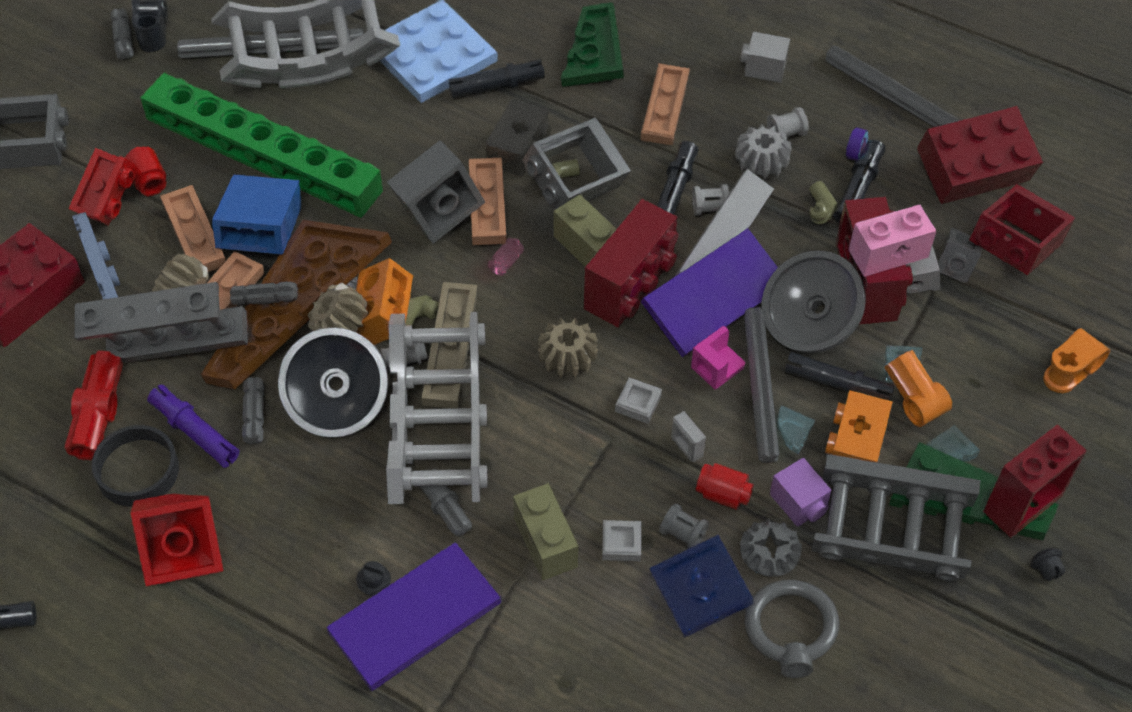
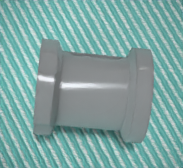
M796 107L787 114L780 116L772 114L767 117V128L771 129L775 126L776 133L786 132V137L796 134L804 136L807 135L809 130L807 116L801 107Z
M721 184L720 188L700 189L699 186H693L692 204L694 215L701 216L702 212L718 211L729 194L728 185Z

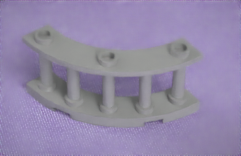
M316 0L310 3L276 8L247 6L228 1L211 18L212 24L229 28L234 57L220 70L221 81L248 87L260 88L261 83H278L279 88H292L336 80L353 74L352 68L365 62L369 66L375 64L400 46L398 35L380 29L374 0ZM363 8L367 32L351 41L346 16ZM334 21L339 47L317 54L312 27ZM299 29L305 57L281 59L276 32ZM243 31L264 33L268 58L247 56Z
M470 312V327L413 329L412 325H406L405 314H391L388 324L390 373L397 374V382H393V394H390L392 441H389L386 467L388 504H403L405 490H412V486L472 485V502H480V488H487V465H480V426H487V404H480L478 346L485 345V323L478 324V312ZM470 342L471 369L414 370L413 366L407 367V347H413V343ZM471 383V408L414 409V406H408L407 388H414V385ZM472 423V443L413 445V442H407V428H414V424ZM471 459L470 470L412 471L411 467H406V464H413L414 460Z

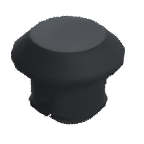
M1056 548L1044 549L1034 555L1030 567L1035 570L1038 569L1046 581H1052L1053 578L1058 579L1065 572V567L1060 560L1063 552Z
M368 561L358 572L356 582L361 592L367 595H376L390 585L391 576L388 569L381 563Z

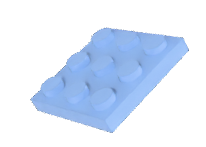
M441 0L386 29L385 31L398 35L400 46L380 60L422 103L448 89V79L475 74L497 62V52L444 0Z

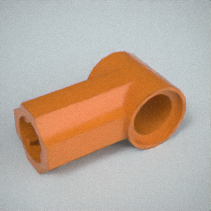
M913 350L900 355L884 367L903 396L904 412L915 426L922 427L952 409V400L948 391L940 383H933Z

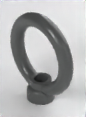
M781 580L764 586L751 598L745 612V629L750 641L758 651L766 657L780 662L782 675L789 678H802L813 672L812 661L823 656L834 644L839 632V617L832 600L818 587L799 580ZM795 595L803 597L815 604L820 610L823 617V630L820 636L807 646L803 643L794 642L782 647L772 642L761 628L760 617L764 607L770 601L780 596Z

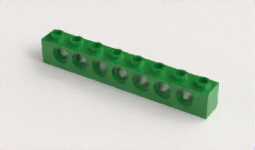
M163 73L140 97L147 120L273 178L299 180L301 191L360 218L364 216L383 192L381 172L374 165L364 163L350 157L341 150H335L321 144L315 138L301 135L288 126H281L272 122L261 114H255L243 109L234 102L223 100L208 90H201L188 84L181 78H174Z

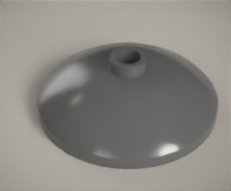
M808 251L785 261L768 280L762 296V310L764 311L765 325L768 331L780 344L800 353L824 352L844 342L859 325L866 303L864 284L857 270L843 257L827 251ZM819 305H825L824 311L816 314V308Z

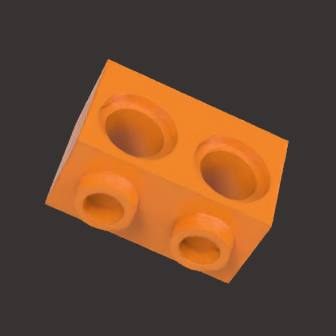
M391 258L362 270L358 276L356 291L367 301L366 310L368 314L362 320L363 327H359L356 333L365 337L373 345L389 339L388 324L391 314H405V319L407 318L413 275Z

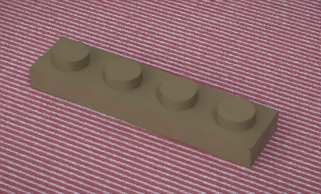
M443 282L435 328L470 327V312H475L477 285ZM470 342L432 343L427 370L465 369ZM463 383L424 384L422 406L459 408Z

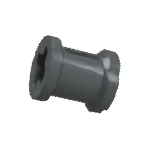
M675 503L665 515L659 533L664 536L667 534L672 535L686 543L687 549L693 552L703 540L709 527V521L705 519L699 521L683 512L682 507Z

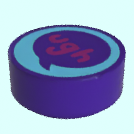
M857 127L853 129L846 149L847 159L853 161L860 159L868 140V130Z

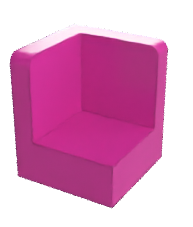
M722 326L693 347L691 368L715 390L745 368V361L727 346L729 330L725 326Z

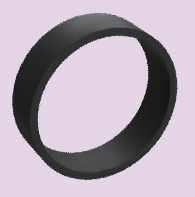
M134 425L116 430L99 444L93 456L92 471L100 491L108 500L121 506L132 507L135 500L167 494L178 477L179 461L174 446L166 434L150 426ZM137 440L153 441L163 445L171 453V460L166 473L157 483L149 488L137 492H120L111 489L101 481V471L104 462L114 450L126 443Z

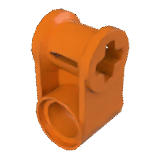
M1079 328L1052 353V365L1046 369L1043 381L1054 392L1068 393L1088 375L1096 372L1106 361L1111 350L1085 330Z

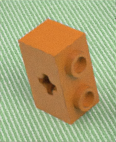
M849 390L846 404L838 402L833 423L840 425L838 434L830 432L825 453L878 462L892 401Z

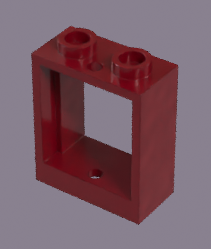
M1016 184L981 213L969 240L1024 274L1029 275L1062 245L1075 217ZM1038 208L1041 214H1037L1035 209ZM1008 220L1042 240V242L1038 244L1002 222Z
M1057 424L1003 466L983 512L1012 538L1063 497L1087 450ZM1031 502L1035 503V507L1030 506Z

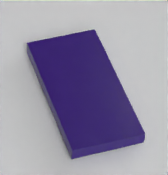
M747 228L645 296L641 303L683 358L693 351V347L722 326L727 327L745 315L746 309L755 308L761 304L766 284L778 267Z
M455 542L326 628L330 637L369 689L373 691L501 604V597Z

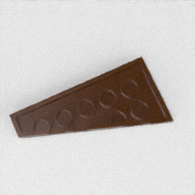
M303 220L287 243L284 253L279 255L261 284L294 282L298 287L297 300L292 302L280 301L279 303L246 305L244 309L247 311L248 344L217 349L200 374L206 384L236 389L310 320L308 314L313 310V302L320 298L321 292L325 293L332 284L335 286L340 283L347 285L392 243L388 232Z

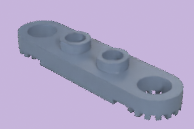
M86 212L73 215L77 231L81 230L78 234L102 298L118 297L114 287L119 286L120 282L114 266L106 267L105 262L111 259L104 240L96 241Z

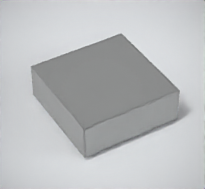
M629 377L615 405V412L649 424L662 396V389Z
M683 411L673 418L671 438L688 459L695 462L704 455L706 436Z
M603 520L602 560L641 561V521Z

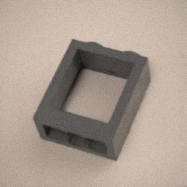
M57 94L0 98V124L46 121L45 137L0 141V169L61 164L62 151L67 150L64 126L69 125L67 108L61 107Z
M596 117L532 143L522 160L528 174L535 179L543 192L545 200L552 205L554 210L578 195L589 201L619 188L631 172ZM579 145L600 179L569 192L548 158Z

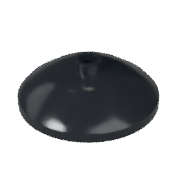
M344 328L319 329L299 339L285 355L278 377L279 395L287 414L297 425L306 431L325 437L347 436L365 428L376 418L382 409L388 392V372L380 352L362 335ZM336 377H340L343 380V386L340 390L335 391L331 387V381Z

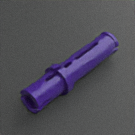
M163 384L158 385L161 393L156 388L152 389L147 398L148 403L169 420L167 422L172 428L183 431L213 457L221 467H229L226 459L231 464L235 462L240 453L239 449L194 412V407L189 402H182Z

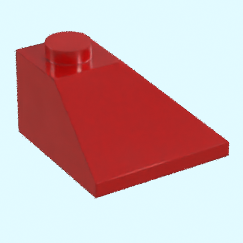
M167 494L134 501L130 514L146 586L224 571L209 496Z

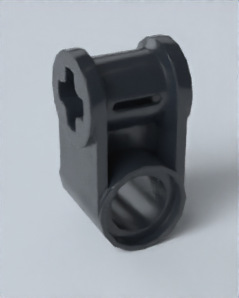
M132 0V23L139 48L145 52L161 50L166 44V23H168L166 0Z

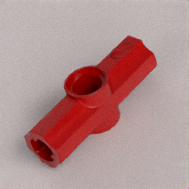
M97 351L96 354L90 355L82 387L76 388L72 396L71 414L73 419L64 448L67 454L73 455L80 460H92L97 447L104 439L107 423L113 422L116 416L118 404L116 389L123 362L121 357L112 354L110 351Z

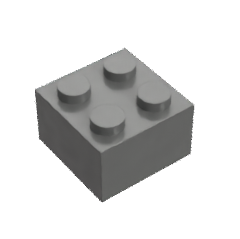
M441 140L387 181V184L411 220L432 243H435L485 203L484 198L462 162Z

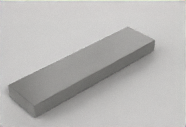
M745 170L676 272V275L749 228L774 189L750 170Z

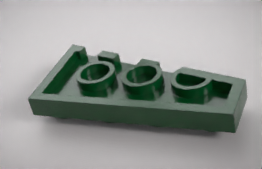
M919 442L906 468L981 480L979 496L973 507L967 506V508L963 509L962 522L973 525L977 521L993 525L994 530L1003 531L983 512L998 477ZM893 493L889 505L902 508L903 505L909 506V499L906 498V495ZM929 500L924 504L923 513L936 516L937 513L947 515V506L944 502ZM1031 502L1030 506L1035 507V503ZM1054 503L1016 535L1043 541L1059 504Z

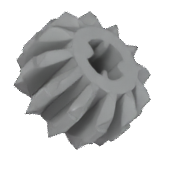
M762 123L758 130L748 127L745 134H740L735 152L736 162L740 163L741 171L748 169L755 175H762L765 180L769 174L778 177L781 170H786L790 161L792 148L791 142L787 141L786 132L776 133L775 126L771 129H765Z

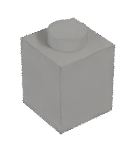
M753 32L750 44L744 43L741 62L746 63L744 76L781 83L787 61L790 38Z

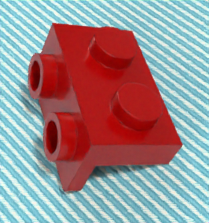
M95 148L68 209L78 214L86 212L88 218L109 226L111 220L115 219L120 212V200L125 188H129L134 180V168L136 165L125 157H118Z

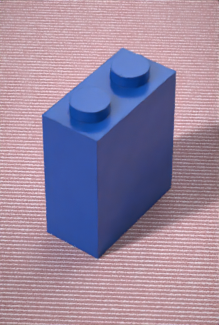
M233 175L212 219L215 248L283 254L301 211L300 181Z

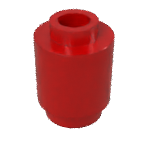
M150 147L133 148L125 158L136 165L133 180L135 188L146 196L159 194L166 187L167 175L155 151Z
M705 463L699 475L695 491L703 494L704 499L738 510L740 504L748 505L754 484L748 482L749 474L717 463L713 466Z

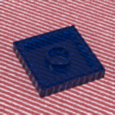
M719 535L649 568L684 638L754 604L751 593Z

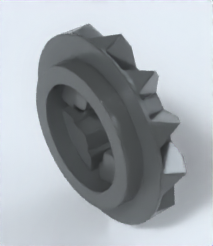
M768 518L762 523L757 524L753 522L751 527L746 532H743L740 542V553L746 565L756 573L772 577L784 575L794 569L801 556L802 544H800L797 538V531H791L787 528L785 521L779 524L772 522ZM768 537H771L774 544L779 546L776 549L774 558H771L768 547L763 546L766 544Z

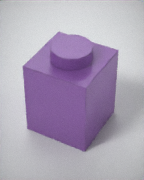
M802 458L773 476L770 495L798 527L808 520L810 522L818 520L827 512V505L832 490L810 464Z

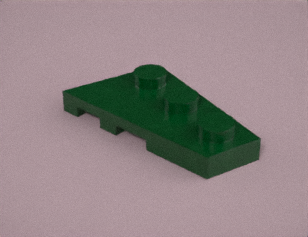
M613 2L584 6L582 8L575 30L574 44L567 56L568 63L566 69L562 72V87L624 78Z

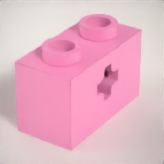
M916 205L855 223L849 251L865 277L928 258L936 229L921 205Z

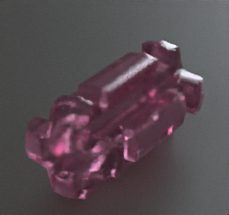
M508 238L506 240L507 245L503 244L492 257V260L488 262V268L494 275L503 276L506 273L505 268L508 270L518 259L519 253L522 254L524 247L520 244V240Z

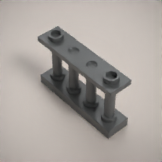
M217 282L75 304V339L81 341L106 337V351L121 357L123 363L247 345V311L242 306L220 309L219 284Z
M827 454L822 479L825 482H830L833 486L826 534L815 532L812 552H818L822 558L829 560H841L842 557L934 573L935 577L945 581H957L959 578L964 579L971 568V560L957 558L962 514L964 508H967V506L973 507L979 496L981 480ZM853 486L866 488L871 493L865 541L842 537L848 490ZM891 493L906 495V498L909 499L903 548L880 544L886 496ZM929 500L944 502L947 506L942 555L919 551L924 504Z

